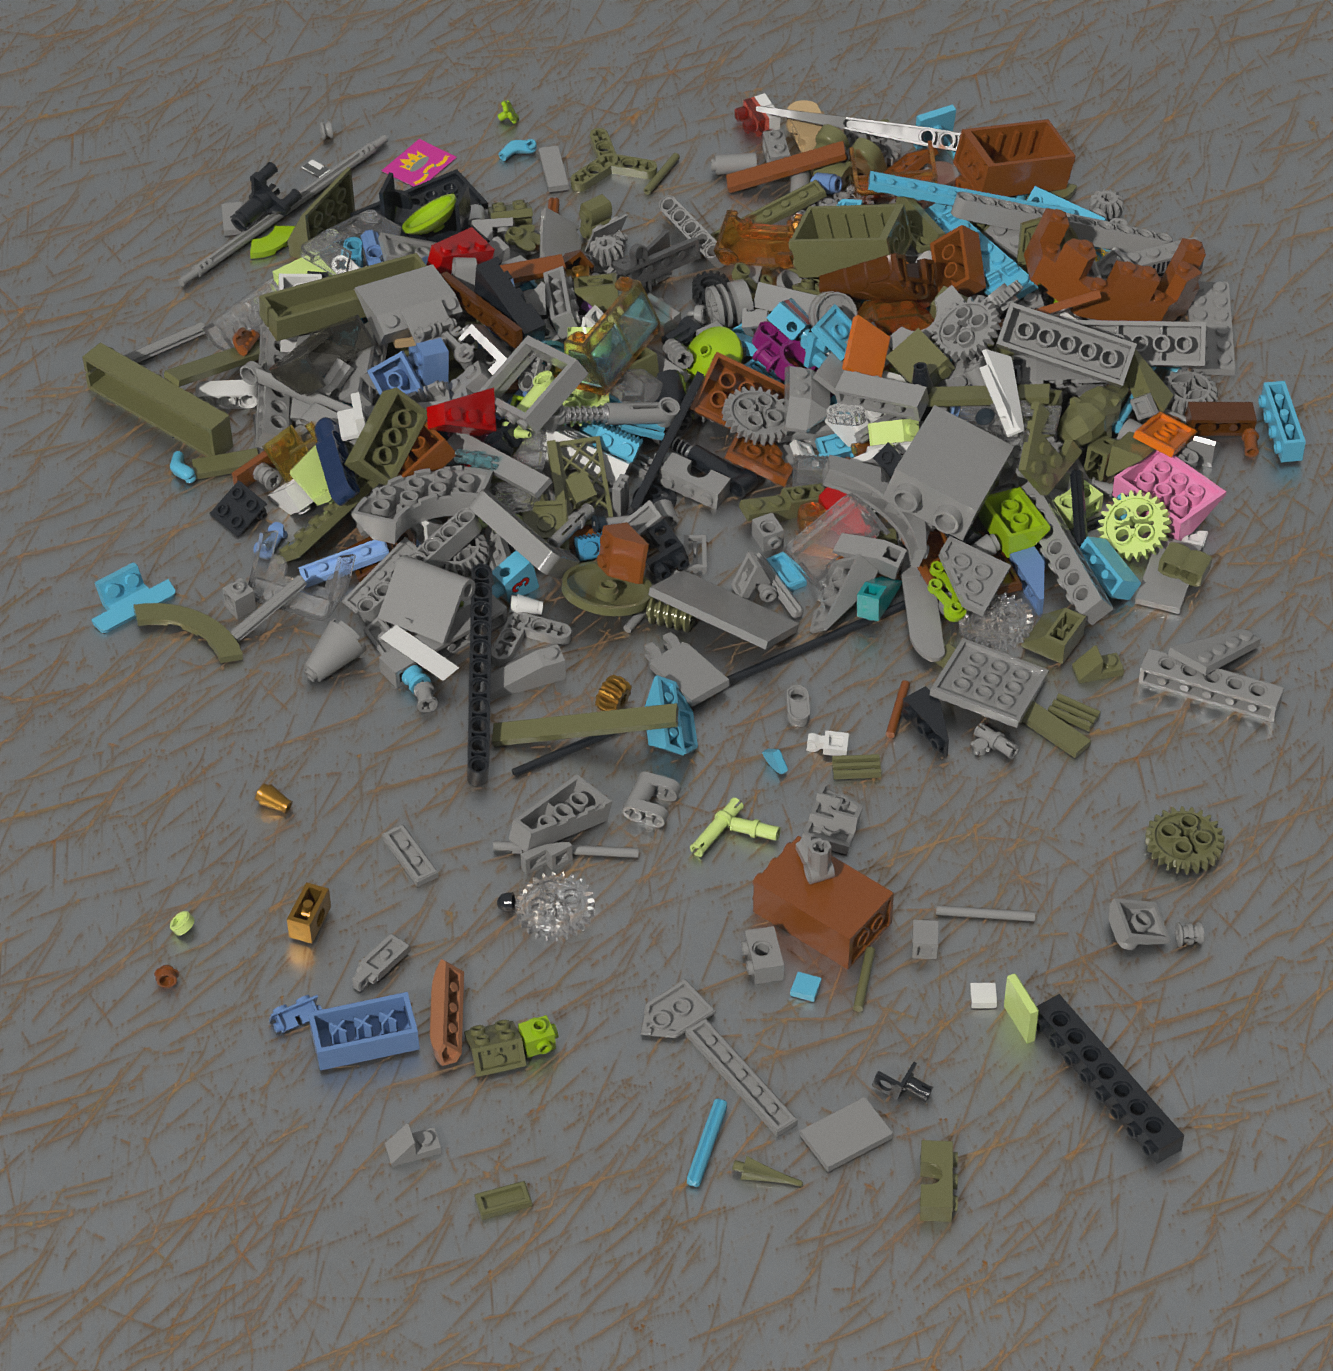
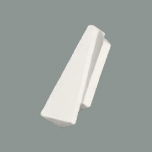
M987 349L982 350L987 365L979 369L1006 435L1010 437L1024 431L1013 361L1008 355Z

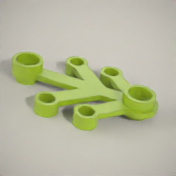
M940 561L932 562L929 572L938 579H931L927 589L944 605L943 612L945 618L951 622H958L965 617L966 609L961 606L952 584L944 572L942 563ZM942 584L952 594L951 599L941 590Z

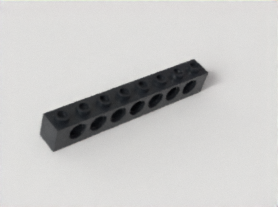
M1060 994L1036 1006L1039 1010L1037 1031L1042 1032L1047 1037L1051 1047L1061 1053L1066 1064L1069 1067H1073L1079 1074L1081 1081L1094 1091L1098 1101L1108 1107L1112 1117L1122 1123L1128 1135L1132 1139L1135 1138L1141 1145L1146 1156L1151 1157L1158 1164L1182 1150L1184 1134Z

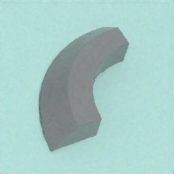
M450 466L436 471H431L430 468L414 471V475L404 478L400 475L388 480L387 485L374 488L373 493L367 498L364 496L353 510L352 517L372 539L395 544L406 530L420 522L437 517L454 516L459 510L469 508L482 489L489 492L493 470L464 467V470H450Z

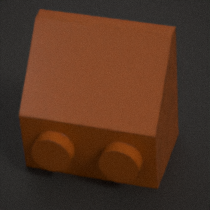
M627 522L605 525L600 536V551L597 556V565L609 577L635 584H643L649 544Z

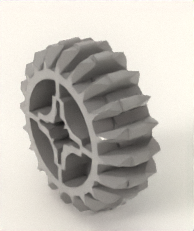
M1178 369L1177 373L1171 372L1163 380V383L1174 394L1166 407L1172 412L1185 416L1188 402H1217L1218 388H1216V382L1212 381L1210 376L1205 377L1204 372L1199 374L1196 370L1191 372L1186 369L1183 372Z
M479 533L441 568L467 578L471 576L472 568L475 565L487 564L490 557V549L484 535Z

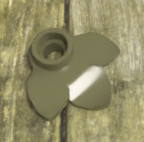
M521 225L509 228L505 234V241L511 245H516L519 249L531 251L535 250L536 246H540V234L534 232L535 225Z

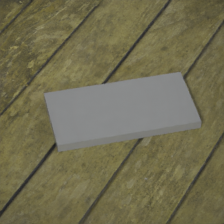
M684 570L651 586L648 593L649 596L765 650L796 633L800 624Z

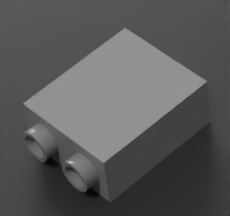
M934 405L895 468L882 499L893 504L898 510L910 513L935 526L940 532L950 534L963 541L998 481L1014 446Z

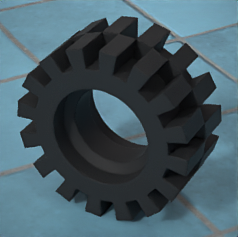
M709 270V273L703 271L702 275L700 273L697 274L692 282V298L694 302L706 306V287H716V285L722 284L726 289L729 278H726L724 273L720 275L719 271L713 273V270Z

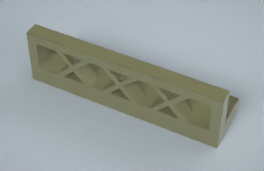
M897 196L896 203H890L905 205L910 231L912 232L911 245L918 253L931 251L930 243L945 235V232L914 198Z

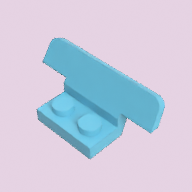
M132 562L94 582L101 603L107 611L91 620L101 633H108L136 618L133 608L134 604L165 603L175 597V588L167 579L149 589L143 582L138 565Z

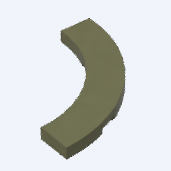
M143 603L133 605L138 626H168L169 624L181 626L183 630L198 637H203L216 653L220 663L243 660V653L234 636L212 617L197 610L173 604Z

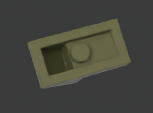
M1097 645L1089 649L1072 664L1079 684L1123 676L1124 668L1118 654L1101 655Z

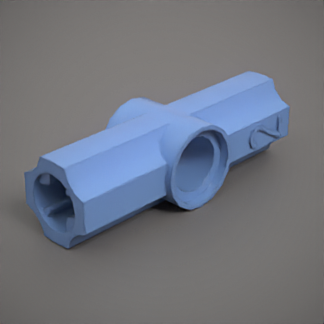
M372 229L366 230L360 235L367 266L384 262L378 240V232Z

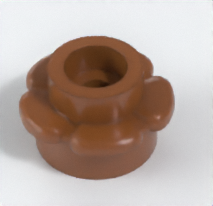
M170 965L161 966L154 973L157 984L164 988L174 986L177 983L179 971Z

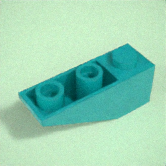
M883 576L866 581L857 594V617L879 621L901 587L902 581Z

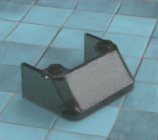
M357 314L317 330L269 369V372L273 378L296 393L310 396L318 389L326 386L322 377L328 373L337 358L348 364L357 358L356 354L359 351L370 348L376 343Z

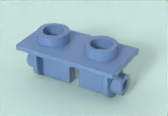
M305 995L297 999L294 1005L287 1007L285 1004L275 1008L269 1018L270 1023L276 1021L273 1024L275 1032L283 1034L298 1027L296 1017H300L303 1025L308 1023V1012L322 1010L320 1005L315 1006L318 996L310 997Z

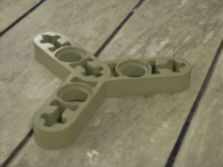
M595 128L590 132V144L596 159L571 176V188L576 192H583L610 174L652 179L657 173V164L653 160L616 154L608 132L603 128ZM625 165H632L633 167L627 168V167H624V166H625ZM591 171H598L599 173H597V174H591L590 172H591Z

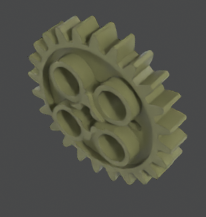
M1181 806L1180 811H1176L1174 807H1171L1170 813L1162 810L1161 816L1156 814L1154 821H1149V827L1146 828L1145 844L1147 845V852H1152L1151 859L1159 858V866L1166 863V870L1175 867L1178 874L1181 869H1184L1186 875H1188L1190 869H1193L1198 874L1199 867L1207 871L1209 864L1215 866L1216 860H1220L1225 836L1222 835L1223 829L1217 828L1218 821L1211 822V815L1203 817V810L1194 813L1193 807L1189 809V812L1185 811L1183 806Z

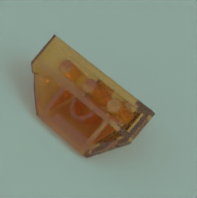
M914 300L864 301L857 312V315H860L870 323L874 322L878 329L889 336L900 327L915 331L918 328L923 330L934 322L930 312Z

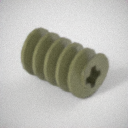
M653 597L650 598L646 610V619H648L650 624H654L657 621L658 626H663L664 624H666L667 628L674 626L677 631L683 628L685 633L691 631L696 618L673 606L664 604L660 600L656 602Z

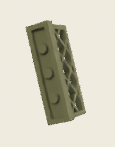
M600 436L556 442V440L547 441L546 448L555 500H567L568 517L576 508L574 506L571 509L570 503L573 504L565 487V479H568L565 471L571 465L582 473L586 471L592 462L600 467V472L596 478L588 472L587 474L593 481V486L596 483L604 489V493L599 499L597 498L593 508L595 510L600 504L607 509L608 517L605 518L613 517ZM596 443L597 450L592 457L582 450L586 444ZM570 446L576 450L570 460L562 455V447ZM579 453L589 459L583 469L573 463ZM591 519L585 522V526L592 525Z

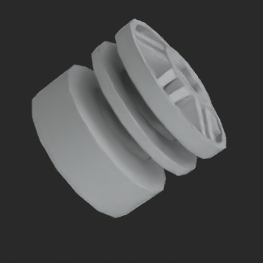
M743 278L727 282L726 289L722 284H718L716 287H706V308L711 323L718 321L723 327L727 328L732 326L734 320L737 325H740L742 323L743 308H747L749 312L754 311L751 293Z

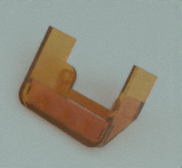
M932 140L928 141L927 170L884 174L938 184ZM850 147V176L853 195L862 200L897 197L893 194L877 193L868 190L869 175H857L854 147Z

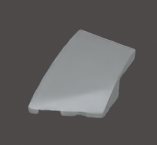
M822 782L802 837L810 836L829 841L832 851L847 855L861 817L863 806L856 801L850 800L843 793H834L829 789V784Z

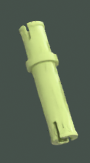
M732 798L723 810L718 811L711 824L690 845L691 852L696 848L698 849L694 855L702 857L723 830L730 827L732 818L736 817L744 808L742 802L735 806L740 801L739 799Z

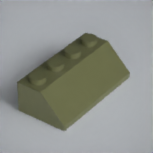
M397 387L382 391L344 465L360 477L387 485L388 480L397 477L427 420V410Z

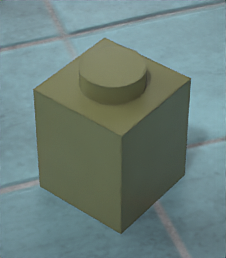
M580 471L574 472L568 476V479H565V487L576 510L585 503L591 504L597 501V493L586 471L582 473Z

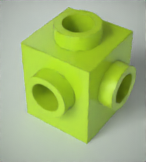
M547 1015L534 1017L518 1024V1031L522 1037L523 1048L527 1058L546 1054L556 1049L555 1039L559 1038L558 1031L554 1023L550 1024Z

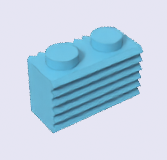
M605 423L599 427L596 436H600L602 450L631 463L636 459L643 443V439L635 438V435L631 436L630 433L627 434L626 431L623 432L619 428L615 429L614 426L611 427V425H605Z

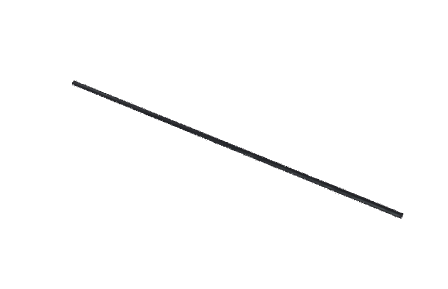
M1103 515L1087 521V531L1100 526L1098 520L1105 519ZM1073 527V528H1070L1069 530H1070L1072 536L1074 537V527ZM1037 543L1035 545V548L1038 552H1040V548L1042 546L1041 544ZM942 589L944 593L949 591L948 589ZM903 600L887 607L880 620L905 610V601ZM866 618L854 621L727 676L729 685L878 621L867 620ZM616 734L585 737L513 768L512 774L515 778Z

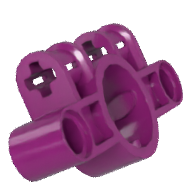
M767 321L760 322L752 338V344L757 348L752 359L754 361L758 360L765 366L768 373L774 370L775 374L785 382V367H796L790 364L786 358L797 359L804 364L805 349L800 345V341L790 340L772 323ZM815 365L810 368L806 367V369H812L815 372L819 369Z

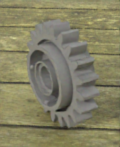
M1018 280L1009 286L1003 283L985 299L988 303H992L1000 317L1008 310L1010 302L1015 303L1019 300L1016 295L1024 287Z

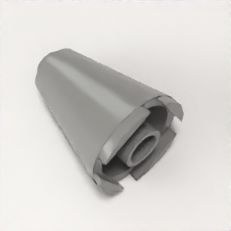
M333 618L328 623L303 666L305 676L313 682L315 680L321 682L361 656L367 650L365 643L360 645L357 641L360 636L341 620L339 623H336V618Z

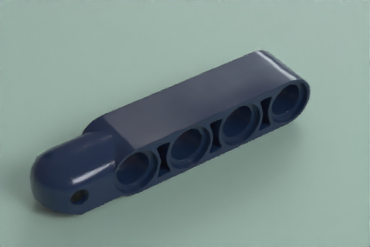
M323 417L318 420L314 428L317 439L316 449L329 493L335 503L343 506L351 498L358 495L360 489L355 472L344 465L349 453L345 441L341 439L339 425L332 419Z

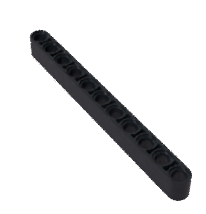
M487 564L475 565L472 568L471 579L475 582V591L470 599L467 780L473 786L484 785L488 780L492 569Z

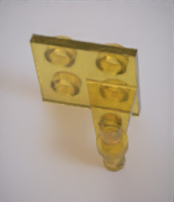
M313 421L304 426L312 436L305 441H302L293 426L289 425L262 445L286 483L293 479L290 475V470L309 452L306 445L314 441L317 443Z

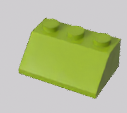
M1021 487L990 494L978 514V519L989 534L996 536L1000 549L1007 558H1010L1011 553L1035 546L1050 531V525Z

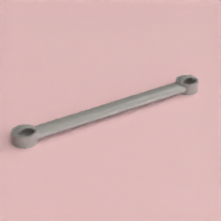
M249 361L240 368L242 379L249 385L259 383L309 405L318 403L334 412L353 408L264 371L254 361ZM364 412L365 420L367 422L370 414Z

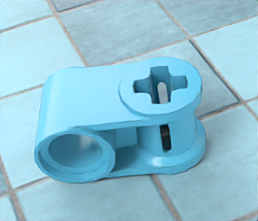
M358 237L347 238L344 241L342 254L348 256L357 266L362 268L364 260L362 241ZM341 260L340 268L346 269L348 267L346 265L348 261L344 262Z

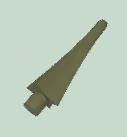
M746 1156L745 1162L735 1160L732 1170L742 1173L740 1180L767 1181L795 1186L803 1185L801 1180L776 1171Z

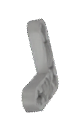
M514 612L507 619L492 647V663L501 667L513 660L524 637L550 644H558V646H566L572 640L571 627L565 623L528 613ZM538 626L546 628L541 632L534 630ZM509 636L516 638L512 642H507L504 639Z

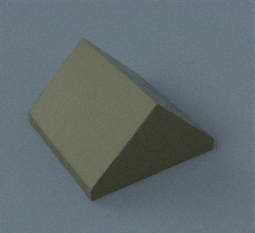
M1129 431L1112 445L1106 470L1107 477L1142 461L1155 449L1133 438L1134 433Z

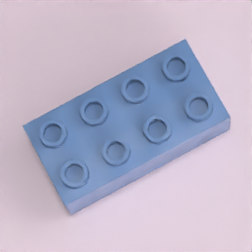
M408 992L308 1012L310 1031L320 1071L420 1050L418 1030Z

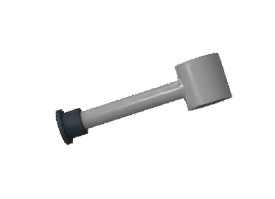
M664 499L654 503L663 519H665L671 529H674L678 525L679 519L672 502ZM592 515L593 531L597 533L598 530H603L605 525L622 523L630 515L610 518Z

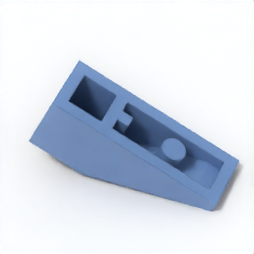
M1035 546L1011 553L1009 561L1022 583V591L1038 615L1043 614L1044 567L1046 566L1044 556L1039 554Z

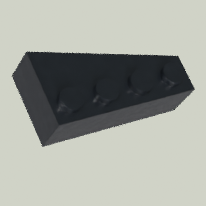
M497 256L476 265L474 293L521 327L523 340L527 336L539 341L545 340V322L531 303L526 304L521 288L516 289L511 282V274L508 270L504 272L500 267L502 262Z

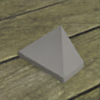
M649 500L622 523L627 522L639 535H645L648 539H651L647 529L660 522L663 516L653 502Z

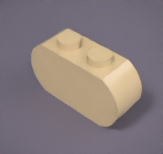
M808 100L796 101L787 107L789 110L824 114L819 109L817 103ZM787 118L786 127L799 151L813 150L816 146L815 137L823 125Z

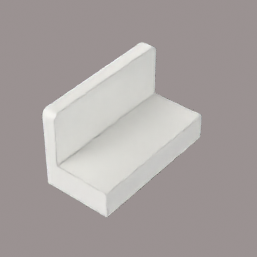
M359 392L350 394L353 408L337 412L342 441L358 438L366 424Z

